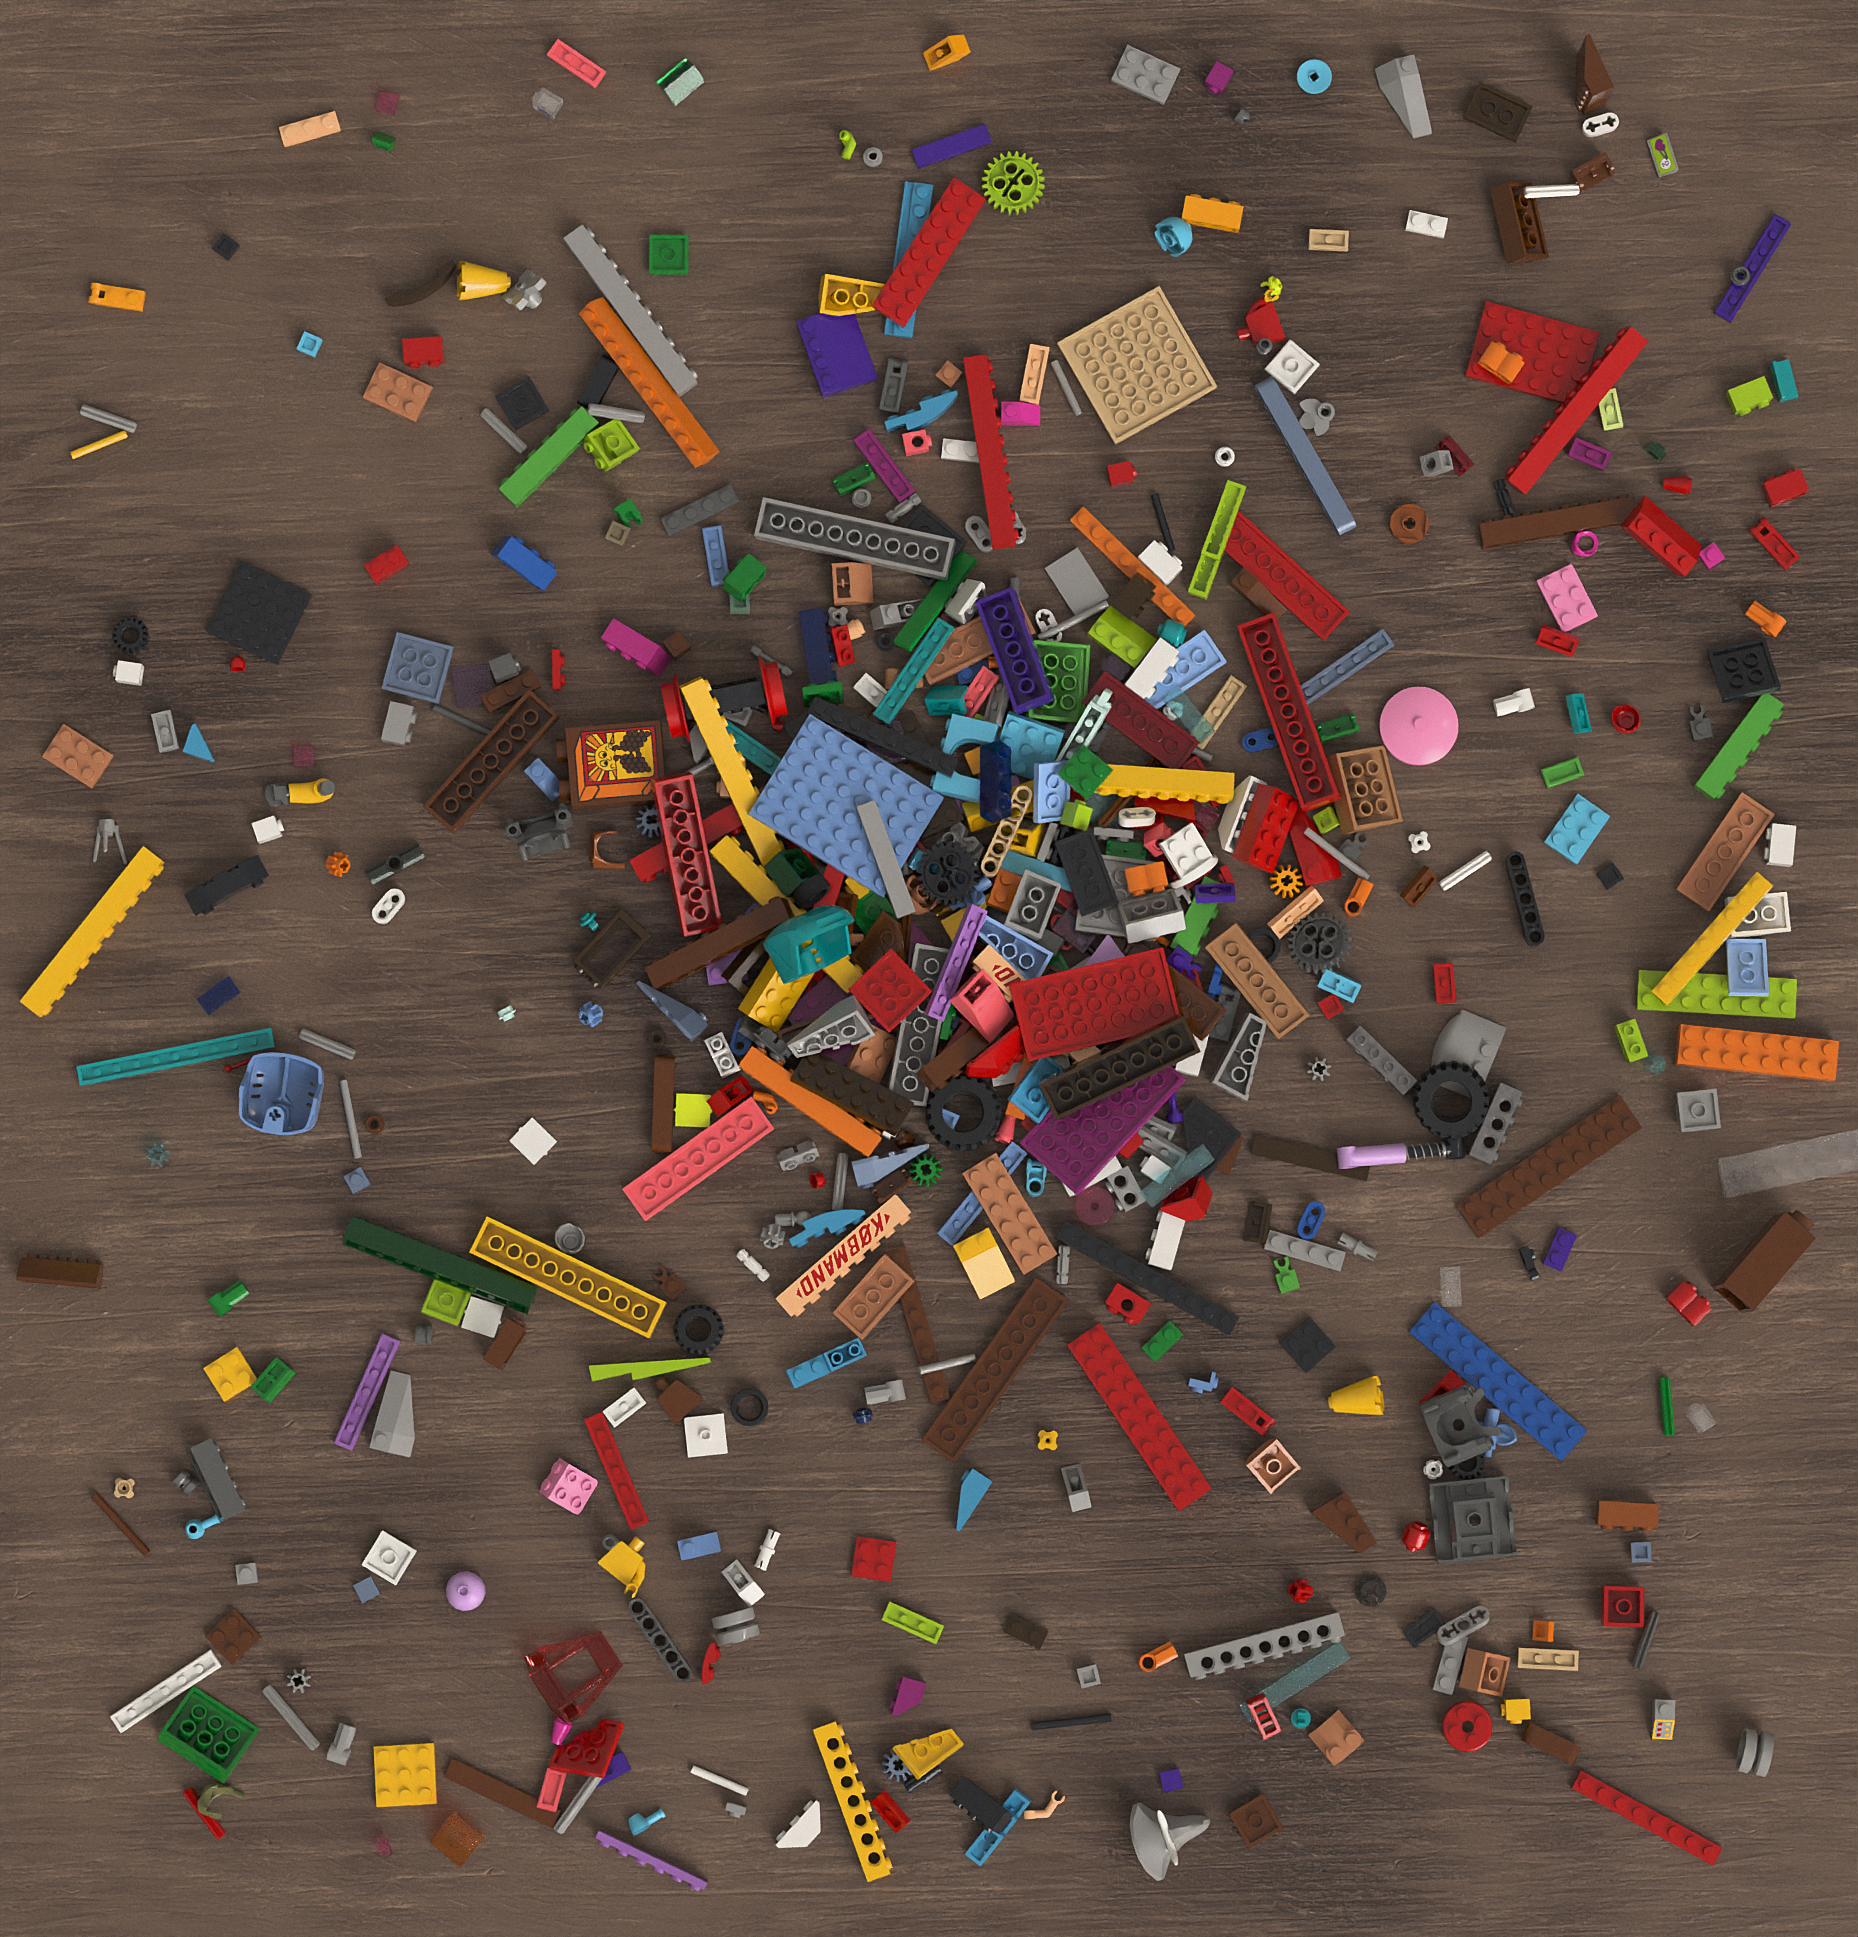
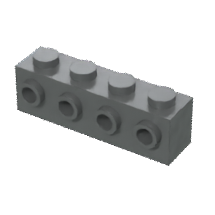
M210 1438L189 1448L186 1453L221 1523L244 1512L246 1504L243 1497L239 1496L236 1491V1482L233 1478H230L227 1472V1463L221 1459L217 1443L213 1442Z

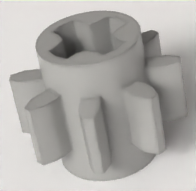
M1315 1057L1314 1064L1308 1063L1311 1070L1307 1071V1074L1312 1073V1080H1315L1317 1077L1323 1082L1324 1075L1330 1076L1327 1069L1331 1068V1065L1326 1066V1059H1323L1321 1062ZM1317 1064L1324 1068L1321 1075L1314 1071Z
M769 1224L767 1228H762L760 1241H764V1245L767 1248H777L778 1244L783 1245L785 1232L781 1231L779 1225Z
M294 1669L295 1675L287 1676L291 1679V1683H288L287 1686H293L294 1693L297 1689L304 1693V1687L311 1686L308 1683V1679L311 1676L305 1675V1669L301 1673ZM302 1676L301 1680L304 1681V1684L297 1686L295 1678Z

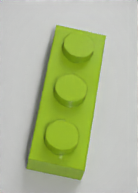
M889 1602L882 1618L883 1621L934 1644H937L944 1628L943 1625L892 1602Z

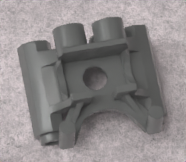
M560 803L559 809L536 818L515 822L512 818H508L505 834L512 843H518L521 859L525 861L529 859L526 847L532 858L551 852H558L563 847L564 849L571 847L566 830L573 825L574 818L568 809L565 808L564 803Z
M1463 1385L1422 1402L1420 1405L1438 1452L1447 1467L1490 1451L1492 1446H1494L1491 1436L1502 1434L1500 1428L1483 1426L1475 1416V1405L1485 1393L1483 1388L1476 1389L1473 1394L1469 1386L1465 1387ZM1461 1419L1465 1424L1464 1429L1461 1431L1456 1430L1453 1425L1454 1420Z

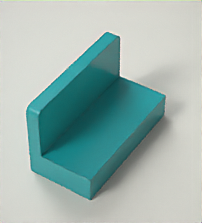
M1789 359L1776 362V360L1772 361L1769 364V369L1778 403L1798 398Z
M933 686L924 699L929 715H965L968 710L964 696L969 690L968 686Z

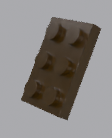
M1479 82L1463 119L1516 143L1533 106Z

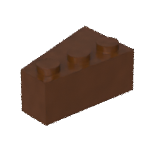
M1342 1492L1310 1512L1359 1554L1377 1543L1346 1492Z

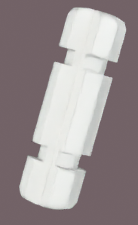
M744 1249L737 1253V1258L741 1262L743 1261L754 1274H757L761 1281L764 1282L770 1276Z

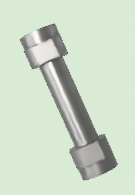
M756 644L749 652L755 659H758V656H760L765 663L777 661L764 653L763 648ZM777 661L779 672H781L780 675L789 680L794 669L787 664L784 666Z

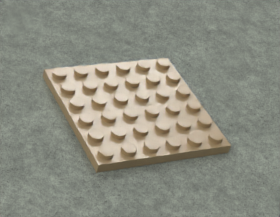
M1160 286L1057 342L1058 347L1115 445L1217 389L1216 383Z

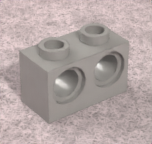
M1128 1166L1106 1177L1107 1182L1105 1185L1110 1193H1115L1117 1199L1114 1201L1120 1211L1124 1210L1126 1213L1147 1201ZM1117 1176L1124 1177L1126 1183L1123 1187L1115 1185L1114 1179ZM1126 1194L1134 1195L1135 1202L1133 1204L1125 1203L1124 1196Z

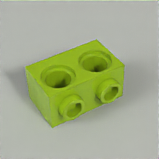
M1636 1019L1614 1026L1627 1064L1648 1056Z

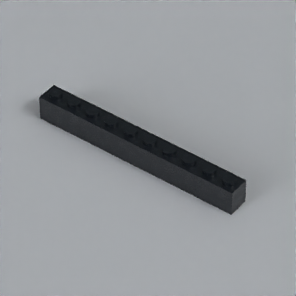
M1066 1220L1055 1238L1228 1336L1239 1319L1236 1315Z

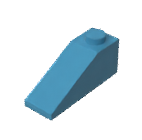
M973 1468L971 1471L966 1470L960 1479L963 1483L961 1485L956 1530L959 1532L992 1483L991 1480Z

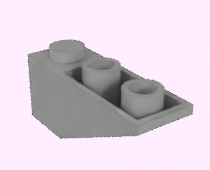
M925 598L881 605L869 611L873 629L880 630L906 624Z

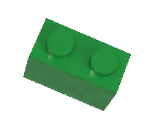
M749 553L745 558L741 557L735 565L736 568L732 572L728 571L723 578V589L740 602L764 578L767 570L764 564Z

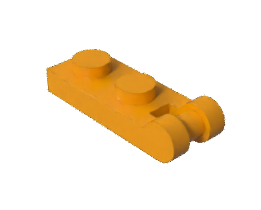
M91 283L90 289L92 293L89 296L88 303L143 312L145 291ZM99 292H105L104 298H99Z

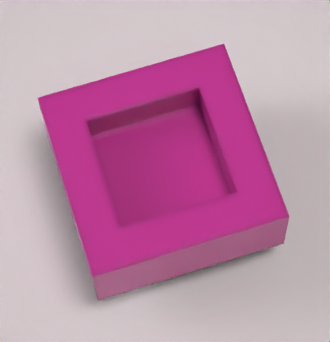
M1714 542L1700 551L1699 558L1708 570L1725 559Z

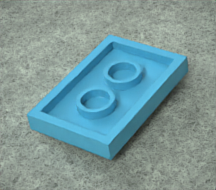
M1577 794L1544 843L1577 865L1610 815Z

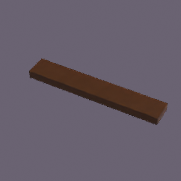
M454 1758L444 1776L550 1828L554 1827L561 1812L558 1808L556 1812L537 1808L539 1799Z

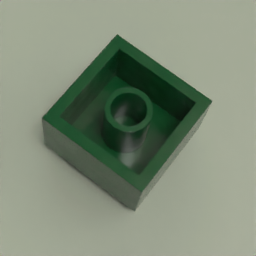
M800 847L778 852L764 866L769 877L780 887V891L786 897H791L794 891L806 880L820 874Z

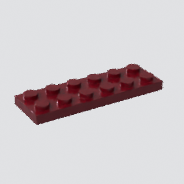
M1105 671L1081 703L1087 707L1096 695L1101 696L1106 688L1111 690L1113 693L1108 702L1111 703L1112 707L1104 720L1165 767L1180 769L1199 744V741Z

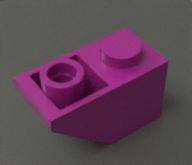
M903 1676L902 1680L898 1679L895 1691H898L896 1699L892 1698L889 1710L893 1711L892 1716H897L919 1704L926 1682Z

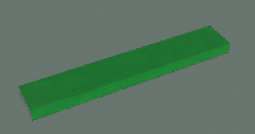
M962 551L957 554L951 562L947 581L940 579L937 581L894 639L895 645L909 652L912 651L958 589L959 585L977 563L975 557Z

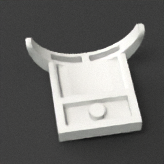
M1189 823L1159 843V846L1179 877L1178 880L1168 884L1169 889L1179 888L1196 880L1211 870L1218 862L1217 856L1210 853L1193 823Z

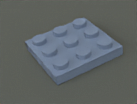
M397 632L381 689L439 704L454 647Z

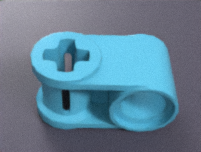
M1027 1158L1026 1191L1030 1196L1038 1197L1043 1193L1047 1168L1039 1161ZM1036 1182L1040 1185L1041 1189L1038 1192H1032L1029 1185Z

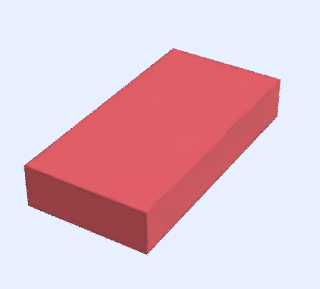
M547 1768L537 1808L552 1812L557 1811L566 1772Z

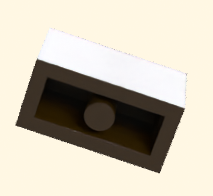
M1137 572L1111 606L1129 620L1134 616L1138 618L1144 610L1142 605L1145 601L1149 603L1156 594L1153 591L1157 586Z

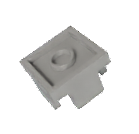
M1717 1089L1676 1093L1677 1124H1680L1681 1133L1721 1128Z

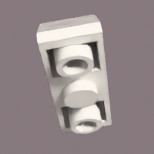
M817 1799L814 1803L810 1800L803 1808L805 1813L801 1817L797 1815L789 1823L792 1827L787 1832L783 1830L777 1836L776 1840L778 1842L776 1846L778 1848L807 1847L820 1833V1802Z

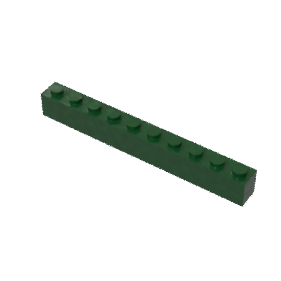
M360 1217L351 1218L343 1236L342 1245L527 1315L537 1293L538 1287L530 1281L518 1280L512 1274H503L493 1267L481 1266L474 1260L463 1259L453 1252H444L437 1246L426 1245L416 1238H407L400 1232L386 1230L384 1226L370 1224L367 1220Z

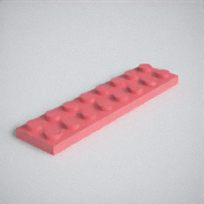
M750 1097L622 1190L646 1222L773 1131L774 1127L753 1098Z

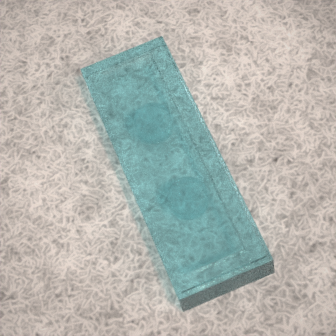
M1179 686L1162 698L1192 736L1199 741V744L1215 732L1213 727Z

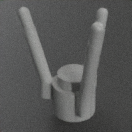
M113 819L99 820L93 862L97 861L101 837H103V851L107 852L108 837H112L114 833L123 863L127 865L126 855L119 835V827L115 825Z

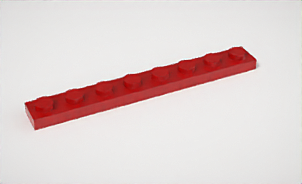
M1581 1770L1571 1786L1577 1792L1712 1866L1722 1850V1847Z

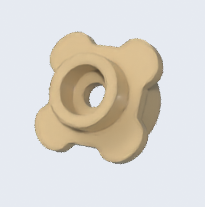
M117 1478L115 1480L116 1490L114 1495L116 1497L126 1496L127 1498H132L134 1496L132 1490L135 1482L133 1479L123 1480L122 1478Z

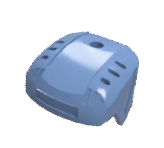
M270 1052L252 1056L239 1088V1116L241 1120L255 1130L277 1135H293L312 1129L317 1122L324 1088V1072L322 1068L309 1059L292 1054ZM263 1073L264 1076H263V1077H257V1074ZM310 1082L316 1083V1086L311 1085ZM253 1084H262V1087H253ZM309 1092L314 1093V1097L309 1095ZM258 1094L261 1096L260 1098L251 1097L252 1095ZM276 1110H278L277 1112L281 1114V1117H277Z

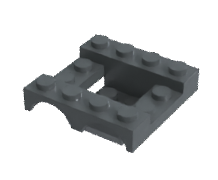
M1509 1476L1428 1484L1437 1564L1518 1556L1514 1538L1513 1511L1509 1494ZM1472 1514H1477L1480 1517V1523L1476 1526L1471 1525L1469 1522V1517Z

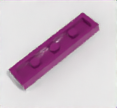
M870 429L853 440L899 504L915 493L911 484Z

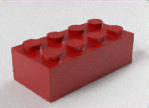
M1258 784L1232 858L1255 870L1273 874L1299 800L1276 787Z

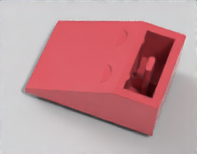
M983 969L972 974L949 1000L989 1043L994 1040L1015 1016L997 983Z

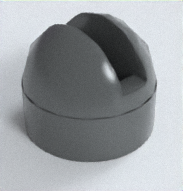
M1241 107L1233 120L1239 124H1246V119H1250V114L1245 108Z

